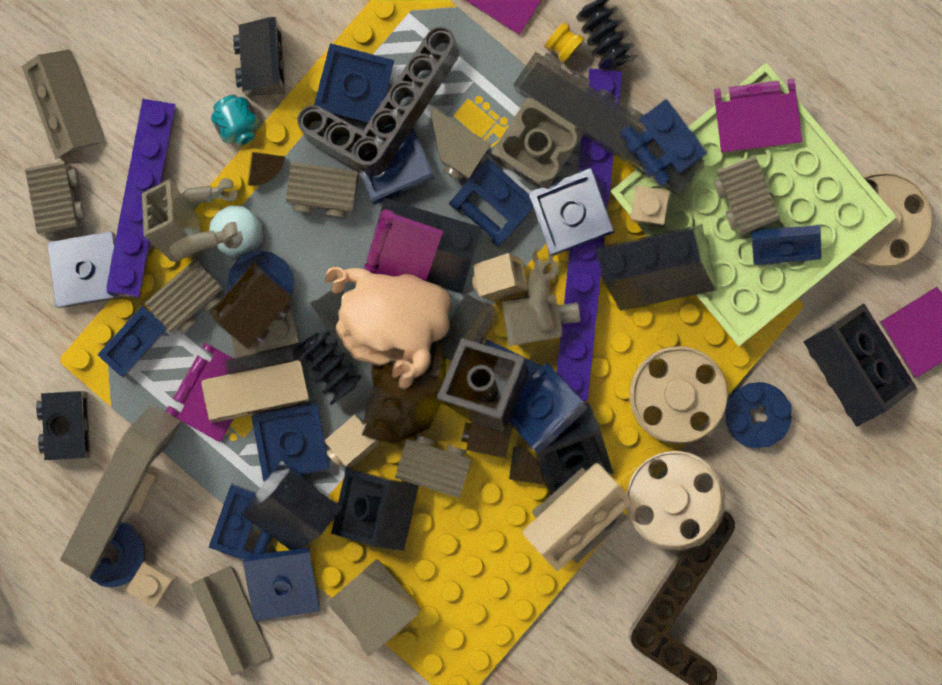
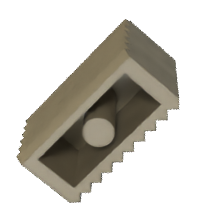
M756 156L717 170L718 179L713 180L719 199L726 197L731 209L726 211L725 214L732 231L738 229L740 236L750 233L751 230H758L779 222V215Z
M66 161L25 168L37 234L47 236L81 229L80 220H85V212L82 201H76L74 188L79 187L76 169L70 168L69 163Z
M291 162L286 203L293 205L292 210L296 212L312 213L313 208L326 209V216L345 218L346 212H354L359 173L352 170Z
M195 259L146 301L145 304L170 333L176 334L180 331L184 334L198 322L194 318L204 309L210 312L222 299L220 295L225 290L201 262Z
M415 435L414 441L407 439L395 478L459 498L471 462V458L465 457L467 450L447 445L446 451L433 447L435 440Z

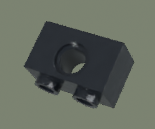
M87 391L41 393V400L36 403V413L38 421L42 420L43 434L38 436L39 453L44 454V460L90 458ZM61 416L66 417L70 423V429L65 435H60L55 429L56 420Z

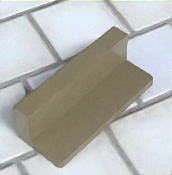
M70 50L39 54L21 66L56 159L67 157L80 148L97 145L104 141Z
M231 566L191 584L231 676L245 671L246 668L271 656Z

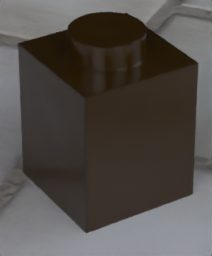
M465 422L461 442L467 443L466 450L506 458L513 425H508L504 433L473 422Z

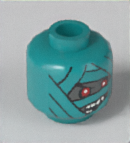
M233 94L220 99L214 104L211 123L224 143H237L238 146H243L256 137L254 132L258 129L260 120L248 99L237 97Z

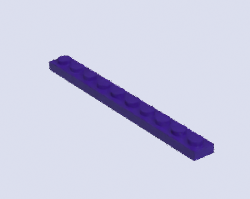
M589 68L582 131L584 134L581 141L578 173L590 168L594 171L608 210L622 71ZM605 237L571 249L569 252L564 304L578 302L580 322L561 326L562 336H560L557 373L583 402H588L601 280V268L596 250L604 246Z

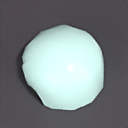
M227 206L216 213L210 222L209 231L220 232L227 223L236 222L238 232L241 231L243 237L242 244L238 248L230 249L224 246V243L218 244L217 248L223 254L231 258H240L246 253L258 250L263 241V227L255 214L243 206Z

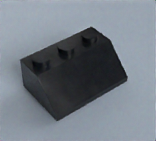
M384 198L380 215L383 210H390L395 215L443 231L426 281L462 293L481 227Z
M702 224L609 244L596 250L604 283L620 311L717 290Z
M864 303L803 341L811 358L817 363L828 385L833 389L846 414L851 418L856 427L885 413L917 388Z

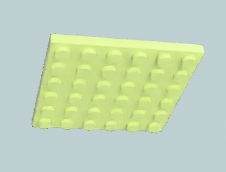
M767 63L740 84L747 85L779 80L781 94L789 93L788 87ZM729 94L722 99V102L730 101ZM798 99L801 143L721 153L716 108L714 105L689 126V129L707 151V155L680 175L672 164L664 170L671 180L663 187H660L654 178L649 179L643 171L645 166L642 165L610 191L630 217L636 185L670 191L664 228L636 223L646 236L699 224L703 225L717 290L697 294L696 296L738 346L742 345L896 218V215ZM660 150L654 155V157L658 159L661 156H663L664 153ZM756 156L780 218L779 222L758 230L820 225L822 259L754 265L751 232L740 236L738 229L731 230L725 214L726 211L731 209L726 197L719 199L713 180L718 179L717 170Z

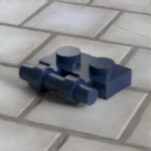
M667 98L639 118L640 123L646 129L643 133L638 135L631 125L620 132L627 142L625 147L631 154H636L645 166L643 171L649 179L654 178L660 187H663L671 180L664 170L672 164L680 175L707 155L705 148ZM653 140L664 153L658 159L653 156L646 146Z

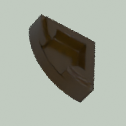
M251 152L247 185H262L272 180L282 169L285 156Z
M513 446L509 479L542 484V472L537 460L526 450Z

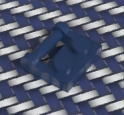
M488 158L449 202V205L455 211L457 209L461 210L492 237L491 242L498 248L534 208L530 195ZM473 191L508 221L502 229L467 199Z
M231 483L208 548L242 560L245 556L266 554L268 552L272 537L263 530L259 534L254 550L245 548L253 523L243 517L241 513L257 492Z

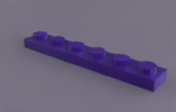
M142 98L105 290L107 294L137 299L141 297L151 242L144 236L142 193L161 184L163 181L177 108L174 103Z

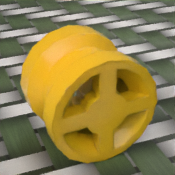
M564 21L547 40L544 48L558 54L559 60L565 64L581 46L585 38L580 34L575 35L570 31V25Z

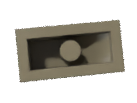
M434 108L431 112V119L441 164L446 166L443 171L459 182L462 177L469 180L486 156L491 144Z
M289 310L281 320L275 318L267 328L269 333L263 342L258 346L253 344L249 350L231 336L236 359L300 344L301 339L294 311Z

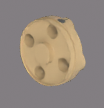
M886 171L866 174L863 176L864 179L872 185L874 191L896 215V218L849 257L869 268H893L914 258L926 244L932 225L930 204L920 187L905 176ZM906 197H913L917 200L919 210L916 214H911L905 209L904 202ZM893 241H898L904 246L905 252L901 259L893 257L890 252V245Z
M668 347L651 354L638 366L630 383L629 402L638 425L652 437L667 443L684 444L705 437L719 424L727 406V385L720 368L709 356L690 347ZM654 359H659L666 365V373L661 378H654L649 373V364ZM701 365H707L713 371V378L707 384L700 383L696 378V371ZM649 406L656 407L661 414L660 421L653 426L645 423L643 419V412ZM696 412H702L707 417V426L702 431L694 430L690 423L691 416Z
M669 451L649 458L635 471L627 489V495L633 501L627 507V512L634 528L650 543L668 550H684L702 545L716 531L725 511V492L721 479L707 462L687 452ZM659 463L667 464V475L662 479H654L652 476L654 466ZM705 476L712 477L714 480L713 488L709 492L700 493L697 489L698 481ZM645 508H651L654 512V519L648 525H641L638 521L640 511ZM689 522H697L700 526L698 536L693 539H686L683 534V529Z

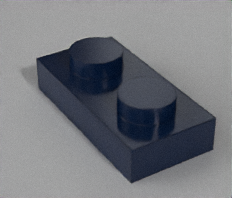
M820 225L751 230L754 265L822 259Z
M142 305L99 352L98 356L124 378L167 331V328L154 314Z

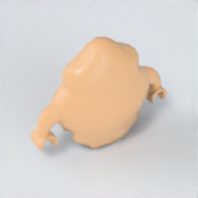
M339 267L329 268L326 273L325 282L334 281L331 289L334 294L341 293L344 290L345 282L356 284L355 289L346 292L342 296L341 308L338 313L339 321L336 325V332L343 341L344 346L359 361H365L378 366L389 362L396 363L392 376L395 378L403 375L399 386L403 389L408 388L412 384L413 378L420 376L427 370L431 360V343L444 338L450 328L449 313L452 302L449 292L440 285L424 281L411 274L389 276L373 274L361 268L345 270Z

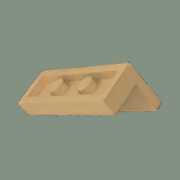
M298 360L205 379L201 382L210 424L306 404L309 401L302 365Z
M595 464L523 530V534L540 554L559 571L633 501L599 464Z

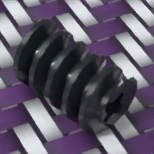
M594 0L585 5L576 16L578 22H587L581 30L584 34H592L587 39V44L589 46H598L593 50L592 55L594 58H603L597 65L601 70L621 67L639 56L628 55L627 52L635 45L634 43L622 42L629 32L628 30L617 31V27L624 21L622 18L612 19L611 16L618 10V7H607L606 4L610 0Z
M328 330L315 333L295 347L292 353L303 350L298 361L301 363L311 361L306 372L308 374L319 372L314 383L316 385L327 383L322 394L324 396L335 394L330 402V405H333L357 387L362 375H349L354 364H341L346 353H333L338 346V342L328 344L325 342L331 334Z

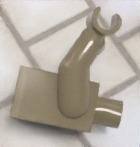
M224 178L219 182L218 187L212 188L209 185L188 188L181 194L175 184L169 179L142 193L144 236L172 262H178L187 257L192 261L198 260L205 254L206 249L218 247V244L224 243V246L230 249L238 248L242 244L243 237L242 232H238L236 222L227 223L220 232L215 233L214 230L201 232L200 220L194 211L200 204L213 202V199L236 200L238 197L237 190L224 191V189L233 188V181Z
M538 248L532 254L535 266L531 270L528 279L529 291H525L526 298L502 300L509 346L562 336L561 325L580 322L578 302L558 305L556 295H549L551 287L549 280L558 273V265L552 260L554 256L550 255L549 249V259L546 261L538 258ZM551 262L552 270L547 274L545 272L546 266Z

